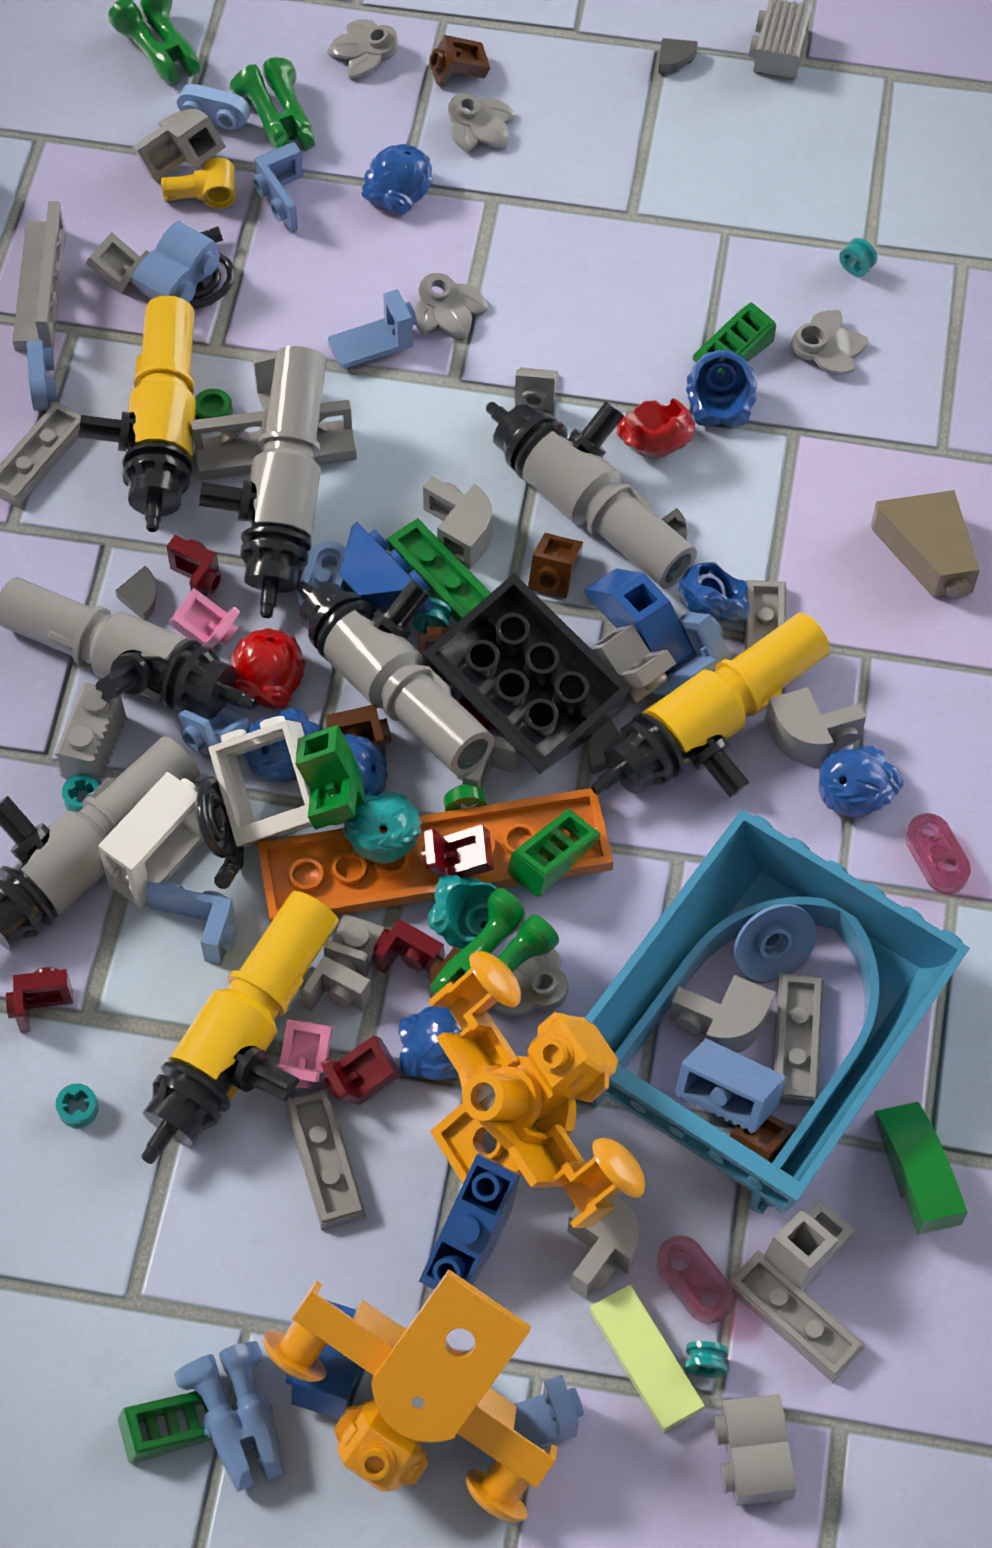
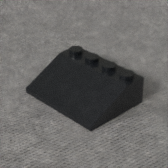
M515 573L422 653V657L539 774H542L591 738L593 733L609 719L612 720L627 706L632 690Z

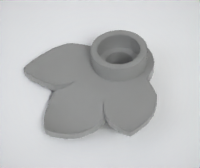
M368 19L355 20L347 24V34H342L333 40L328 48V54L332 57L349 60L348 78H358L377 69L382 60H387L395 54L398 36L390 26H377L375 22Z
M467 93L455 95L451 99L448 106V114L453 124L451 136L458 147L466 153L472 151L478 141L501 149L507 147L509 135L505 123L515 118V113L511 107L499 99L490 97L478 99Z
M442 273L429 274L422 279L418 290L420 300L414 308L417 319L416 327L422 335H425L439 326L451 336L463 341L467 338L470 331L472 315L482 314L487 311L486 300L471 285L454 283L450 277ZM432 287H439L445 292L438 294L433 291Z
M828 310L817 313L813 316L810 323L802 325L793 334L791 345L793 351L799 357L814 360L822 370L834 374H848L855 370L852 358L858 356L864 350L869 339L857 332L842 328V313L840 310Z
M553 949L548 954L531 957L513 971L521 990V1000L517 1007L511 1008L498 1001L491 1009L507 1016H522L535 1007L544 1011H551L562 1006L569 992V983L565 974L560 971L561 958L558 952ZM552 984V985H551L549 988H547V989H544V990L541 989V988H542L543 986H545V985Z

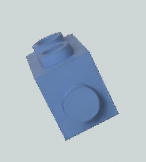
M292 142L254 158L256 175L252 176L257 193L261 197L266 196L270 202V208L275 219L278 222L283 221L290 232L298 230L296 206L282 186L303 177L301 151L295 142Z
M398 289L383 293L384 319L328 337V345L341 369L353 367L413 347L412 326L417 324L416 314L412 304L404 302Z
M687 612L679 618L694 655L667 674L668 681L648 695L650 699L661 700L700 671L705 669L715 672L716 664L732 657L721 637L723 635L722 628L711 615Z
M148 882L145 892L151 909L207 921L200 942L204 961L221 965L225 951L233 950L237 938L238 926L234 924L236 918L232 899H228L225 895L216 891L200 893L186 890L181 885L173 882H162L161 884Z
M563 1375L545 1380L543 1395L514 1404L517 1406L513 1430L539 1448L576 1437L578 1417L584 1416L583 1407L576 1388L567 1389ZM480 1450L484 1464L491 1465L494 1459Z

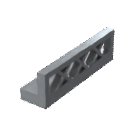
M48 201L46 221H26L13 332L15 351H27V341L43 340L45 347H52V350H54L66 235L60 201Z
M349 400L321 403L316 441L320 443V453L314 457L318 465L357 460ZM264 411L191 420L200 481L251 474L252 460L263 451L259 447L261 429L254 432H246L244 430L248 427L256 426L261 428ZM339 415L343 417V420L323 421L326 417ZM211 432H220V433H222L221 435H219V436H217V437H209V438H202V437H201V434H203V433H211Z

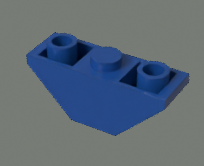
M356 522L351 527L340 570L341 577L355 593H358L365 601H368L376 610L379 607L388 610L411 580L427 591L430 589L415 570L409 574L406 573L410 567L395 549L389 554L386 552L390 546L375 529L368 533ZM427 598L417 613L429 612L435 606Z
M616 568L584 589V594L616 628L633 625L650 653L668 649L676 664L665 671V674L693 656V649L670 600L645 573Z
M479 1153L476 1155L418 1282L435 1289L447 1271L451 1270L473 1285L491 1256L509 1218L521 1174Z

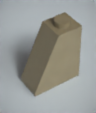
M955 490L876 501L871 521L873 532L933 598L945 596L957 598L974 591L980 569Z

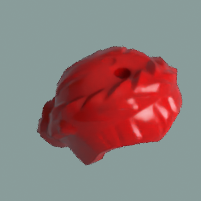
M672 398L669 405H662L656 400H646L635 407L633 412L626 413V416L617 425L616 435L626 445L633 446L637 451L642 452L646 456L663 458L670 453H674L677 449H682L686 443H689L693 438L696 428L690 411L677 399Z
M265 628L251 632L247 637L238 642L231 656V665L236 668L237 672L235 688L245 691L248 695L256 699V706L262 704L270 709L286 707L292 699V692L297 689L304 676L303 669L305 668L306 661L302 657L300 645L294 636L288 635L281 630Z

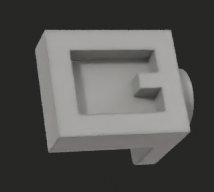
M343 914L332 941L327 940L323 948L324 956L367 978L375 959L374 945L380 934L385 930V927Z
M323 956L316 968L311 966L303 976L304 982L299 988L301 990L303 1007L310 1011H313L324 992H327V996L336 1004L345 1008H349L352 1005L361 1011H364L372 998L370 979L326 956Z

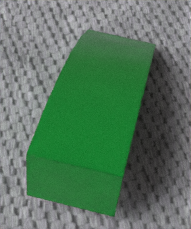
M919 1102L875 1111L876 1123L900 1197L906 1198L917 1235L962 1225L968 1213L940 1140Z

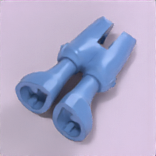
M257 1341L236 1344L223 1349L219 1353L223 1369L229 1376L237 1398V1410H233L227 1401L214 1355L209 1354L182 1366L174 1373L177 1386L180 1389L196 1390L205 1402L208 1412L204 1419V1433L209 1439L212 1438L220 1459L237 1492L254 1486L249 1459H246L244 1454L247 1451L256 1450L257 1461L262 1467L267 1480L284 1475L279 1443L271 1418L273 1406L263 1394L257 1393L253 1378L254 1366L262 1359V1351Z

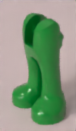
M118 0L108 12L110 24L117 32L131 38L141 48L162 80L168 84L179 82L178 72L174 64L177 60L189 77L200 71V64L193 48L170 20L172 0H141L140 9L133 0ZM143 19L153 28L164 43H159L153 37Z
M269 58L263 64V76L256 64L244 67L231 80L230 91L241 96L248 104L253 103L274 149L289 144V140L297 138L304 152L314 147L315 137L311 124L299 104L293 89L297 76L292 62L286 58ZM264 80L277 96L282 106L283 114L276 110Z
M497 888L487 900L489 918L487 924L467 946L447 962L436 976L430 989L435 995L450 981L456 982L471 969L469 957L472 953L483 951L491 954L518 929L520 930L517 936L510 941L503 952L497 957L512 972L531 957L551 952L559 944L557 932L539 915L532 914L525 921L526 915L520 901L506 889Z

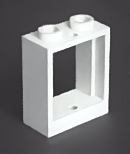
M284 716L272 717L259 723L261 729L247 734L245 729L231 731L220 736L221 743L208 747L236 846L253 847L257 845V842L277 839L313 827L308 819L310 789L295 765L298 738L305 736L300 722L285 720ZM286 739L305 805L255 822L236 756Z
M169 772L165 773L98 845L108 886L140 909L148 902L145 892L148 882L157 884L167 882L204 841L197 817L196 798L198 787L188 779H177Z

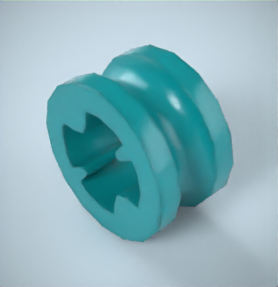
M854 238L840 252L839 260L848 273L853 276L863 277L877 263L878 255L869 242L861 238Z
M428 598L435 607L429 612L415 614L412 618L413 627L424 634H427V627H448V619L451 616L452 610L446 602L435 598Z
M77 774L70 777L62 787V797L66 809L69 811H80L83 805L82 802H78L77 792L86 790L87 796H89L99 787L97 780L86 774Z
M70 1084L64 1087L56 1098L57 1112L61 1121L67 1126L73 1128L85 1127L92 1123L98 1114L99 1104L93 1090L84 1084ZM82 1097L87 1098L84 1100L87 1107L84 1113L77 1110L73 1115L68 1114L71 1110L67 1102L70 1100L78 1102Z
M710 1341L690 1342L686 1345V1353L690 1355V1360L685 1361L684 1370L687 1373L701 1377L724 1376L727 1374V1365L723 1363V1359L728 1357L729 1348L723 1344Z

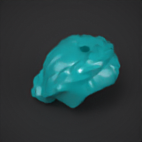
M386 792L378 796L365 795V802L356 805L355 817L345 821L343 831L345 832L344 836L351 842L353 850L358 855L370 861L389 864L402 858L414 848L417 838L422 832L420 829L422 821L419 819L418 810L411 806V802L407 800L405 795ZM380 827H386L387 832L380 833Z
M457 875L441 876L435 887L436 903L428 914L430 929L443 936L448 945L462 950L483 930V925L487 924L489 920L487 900L497 887L472 877L461 878Z

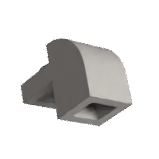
M198 109L183 110L158 122L161 128L133 146L134 151L154 181H157L185 161L197 168L226 148L209 116Z
M431 476L423 486V510L442 520V523L437 527V538L465 567L471 570L486 552L491 542L492 508L490 500L486 493L475 484L466 494H463L455 485L448 482L444 483Z
M633 625L616 628L590 647L632 689L628 700L630 703H638L667 682V676L664 672L676 664L668 649L650 653Z
M806 687L769 698L765 721L776 745L786 756L803 764L822 765L826 755L831 754L833 746L846 747L861 738L866 715L860 703L820 714L809 688Z
M734 975L721 1004L679 987L672 1000L669 1020L674 1021L685 1032L691 1034L702 1033L706 1035L707 1039L736 1053H740L749 1048L761 1034L772 1010L776 992Z
M618 1195L610 1200L615 1209L592 1228L574 1229L570 1222L580 1215L576 1207L568 1218L567 1232L591 1248L572 1274L571 1290L585 1300L594 1288L602 1291L616 1271V1267L612 1264L627 1274L634 1264L639 1238L638 1223L632 1209Z
M819 1200L808 1212L801 1209L773 1237L766 1250L764 1259L796 1287L803 1290L819 1276L823 1267L851 1240L856 1230Z

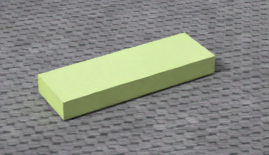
M631 1284L590 1306V1314L662 1433L704 1410L705 1405Z

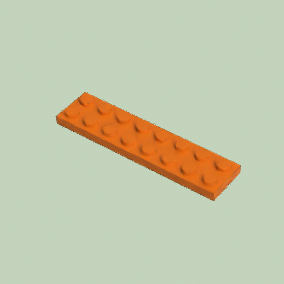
M589 788L421 815L419 819L422 821L420 827L422 832L418 836L414 848L402 858L389 864L370 861L358 855L353 850L351 842L344 836L343 828L257 842L270 924L293 891H300L316 898L334 912L336 916L434 900L435 887L440 878L426 868L422 858V847L425 846L424 830L434 828L444 837L479 825L485 826L490 831L494 870L472 876V878L480 879L483 883H491L497 888H507L521 885L508 874L512 852L569 808L599 831L601 835L599 840L560 879L613 870V858L598 795L594 794L592 789ZM384 826L380 827V833H386L387 828ZM566 829L562 831L573 841H578V839L571 833H569ZM553 840L551 841L554 845H556V846H557L559 849H561L563 852L565 851L562 847H560L558 844H556ZM541 852L539 853L547 861L551 862V860L548 859L545 855H543Z

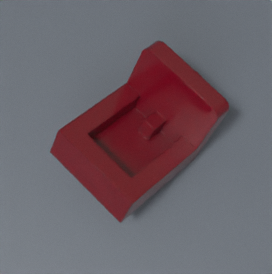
M174 534L166 546L170 569L191 578L189 582L191 590L195 588L204 596H207L208 593L213 594L217 590L222 578L217 553L208 550L202 543L196 540H186Z
M479 825L444 837L434 828L424 830L423 862L430 872L435 873L439 878L443 875H457L461 878L472 877L494 870L490 831L485 826Z
M44 967L35 970L34 973L13 975V992H6L8 1018L16 1019L21 1033L30 1032L29 1009L73 1004V988L67 969L59 970L53 967Z
M375 1035L371 1036L339 1061L327 1058L321 1062V1066L327 1075L324 1078V1082L330 1093L338 1100H344L357 1105L363 1104L402 1075L383 1040Z

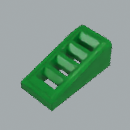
M750 302L693 354L692 360L697 362L703 355L717 350L731 351L725 346L728 344L736 350V354L745 358L748 362L774 342L777 325L773 319ZM741 334L748 341L745 342L738 335Z
M568 808L512 852L508 874L536 897H539L552 887L599 840L601 833ZM566 829L569 833L575 836L578 839V841H573L562 831ZM553 840L556 844H558L560 847H562L565 851L563 852V851H562L561 849H559L556 845H554L551 841ZM541 852V853H542L543 855H545L548 859H550L551 862L547 861V860H546L544 857H542L539 853Z
M194 1391L124 1407L118 1417V1423L128 1462L135 1463L212 1440V1438L209 1439L205 1435V1427L200 1428L195 1410V1405L202 1404L205 1415L208 1412L201 1395ZM182 1409L188 1431L183 1433L181 1432L176 1411ZM162 1415L164 1416L169 1435L166 1437L161 1436L157 1417ZM143 1421L149 1441L143 1442L138 1424Z

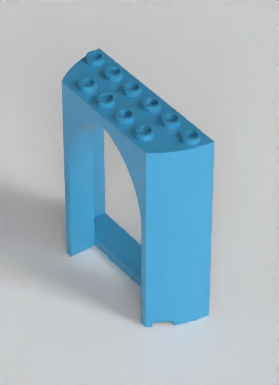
M741 809L584 1018L597 1027L618 1058L616 1071L609 1077V1088L593 1102L588 1103L597 1108L606 1095L753 1191L749 1208L756 1213L764 1214L768 1207H776L775 1209L779 1213L788 1211L794 1207L970 947L963 944V941L953 932L940 930L925 921L924 917L915 909L902 907L887 898L885 893L877 886L869 883L864 884L849 875L847 870L839 863L831 860L826 861L811 852L810 848L801 840L788 838L775 830L765 818L758 815L752 816ZM777 904H793L803 908L812 917L815 925L834 929L844 940L860 972L864 990L865 1011L862 1030L852 1049L774 1162L770 1163L625 1068L671 1007L678 988H685L707 959L727 943L736 939L745 923L759 911Z

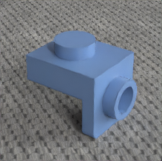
M225 708L215 717L208 716L203 718L187 710L178 714L183 729L181 736L185 744L191 750L199 751L210 757L208 747L221 743L220 736L240 729H245L247 734V729L250 726L248 718Z

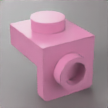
M193 588L168 624L186 638L198 641L202 646L213 648L219 643L224 647L238 629V626L233 622L241 611L233 607L226 612Z
M287 1019L280 1062L275 1066L298 1077L300 1081L296 1087L310 1089L312 1082L324 1080L325 1071L321 1066V1062L328 1058L334 1026Z

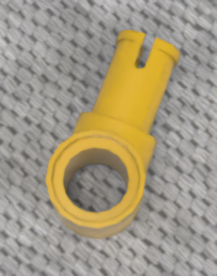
M212 158L204 162L201 170L194 171V174L162 177L161 187L164 201L197 198L198 201H204L206 205L215 209L231 206L236 200L235 168L233 163L224 158Z

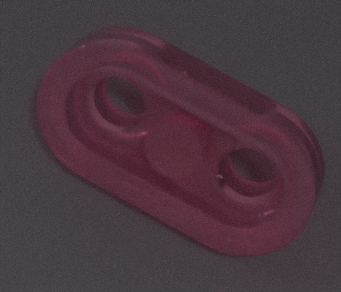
M924 813L914 817L909 823L905 841L927 883L932 889L942 894L960 892L967 884L971 873V865L948 823L940 816L931 813ZM923 829L933 830L936 835L929 836L923 832ZM951 864L956 870L948 871L942 865Z
M674 1236L667 1239L658 1251L656 1262L661 1278L694 1319L705 1324L722 1321L729 1314L734 1299L733 1289L728 1280L695 1240L687 1236ZM676 1258H681L687 1262L688 1267L684 1270H677L672 1266L671 1262ZM704 1295H711L716 1299L717 1304L713 1307H706L701 1303L700 1298Z

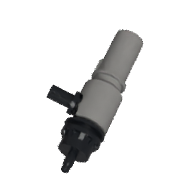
M287 346L280 348L276 352L269 408L263 412L259 437V447L263 451L252 460L250 481L244 480L242 488L202 482L198 506L238 512V521L251 522V527L241 534L243 544L241 545L240 555L246 565L244 582L250 587L261 590L260 615L262 618L267 619L273 616L277 594L296 590L299 573L308 565V552L312 549L311 540L321 473L320 466L316 463L314 457L320 453V443L316 441L327 359L321 352L301 346Z
M605 401L585 429L580 431L574 428L568 438V429L562 422L557 421L551 414L537 413L528 404L518 405L509 412L495 402L487 404L486 412L498 423L493 435V443L504 452L506 464L521 479L525 480L575 525L587 524V530L594 537L602 536L662 589H668L678 583V580L684 576L686 570L694 564L697 550L653 513L652 504L637 493L629 484H621L620 473L603 459L606 451L601 445L625 416L619 409Z
M19 577L8 581L0 592V626L68 654L80 666L87 667L91 665L94 675L102 678L97 681L95 686L96 690L102 692L101 699L106 702L119 697L123 693L130 695L139 694L170 709L176 708L180 712L187 710L192 713L200 711L212 717L217 716L228 703L239 708L244 707L248 710L253 709L256 705L254 697L248 695L245 691L235 688L236 668L220 661L212 648L202 646L196 640H190L124 611L111 616L110 610L105 607L97 606L91 608Z
M411 580L388 610L380 607L376 610L358 593L345 592L335 583H327L316 589L306 581H300L297 584L296 590L304 600L299 611L300 623L308 630L310 643L326 661L372 705L375 704L376 708L384 709V712L392 720L401 721L455 775L463 776L469 774L483 764L493 749L494 736L451 696V687L429 666H426L422 654L406 640L412 633L406 625L430 596L425 588Z
M168 736L161 737L117 778H108L82 801L83 808L80 811L66 810L48 827L44 823L35 827L8 795L0 801V827L15 843L10 851L19 860L13 867L2 866L0 868V944L10 950L22 938L36 937L44 929L41 921L50 926L55 921V917H59L105 875L98 845L166 772H169L179 780L185 778L191 782L200 776L196 763L176 741Z

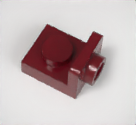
M398 919L391 931L385 929L380 934L373 949L377 970L384 974L398 955L410 968L416 971H423L425 969L428 972L438 957L445 958L443 943L401 919Z

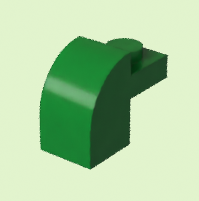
M338 725L298 738L295 765L310 789L308 819L314 829L338 825L347 819L355 817L356 805L365 802L364 786L355 756Z

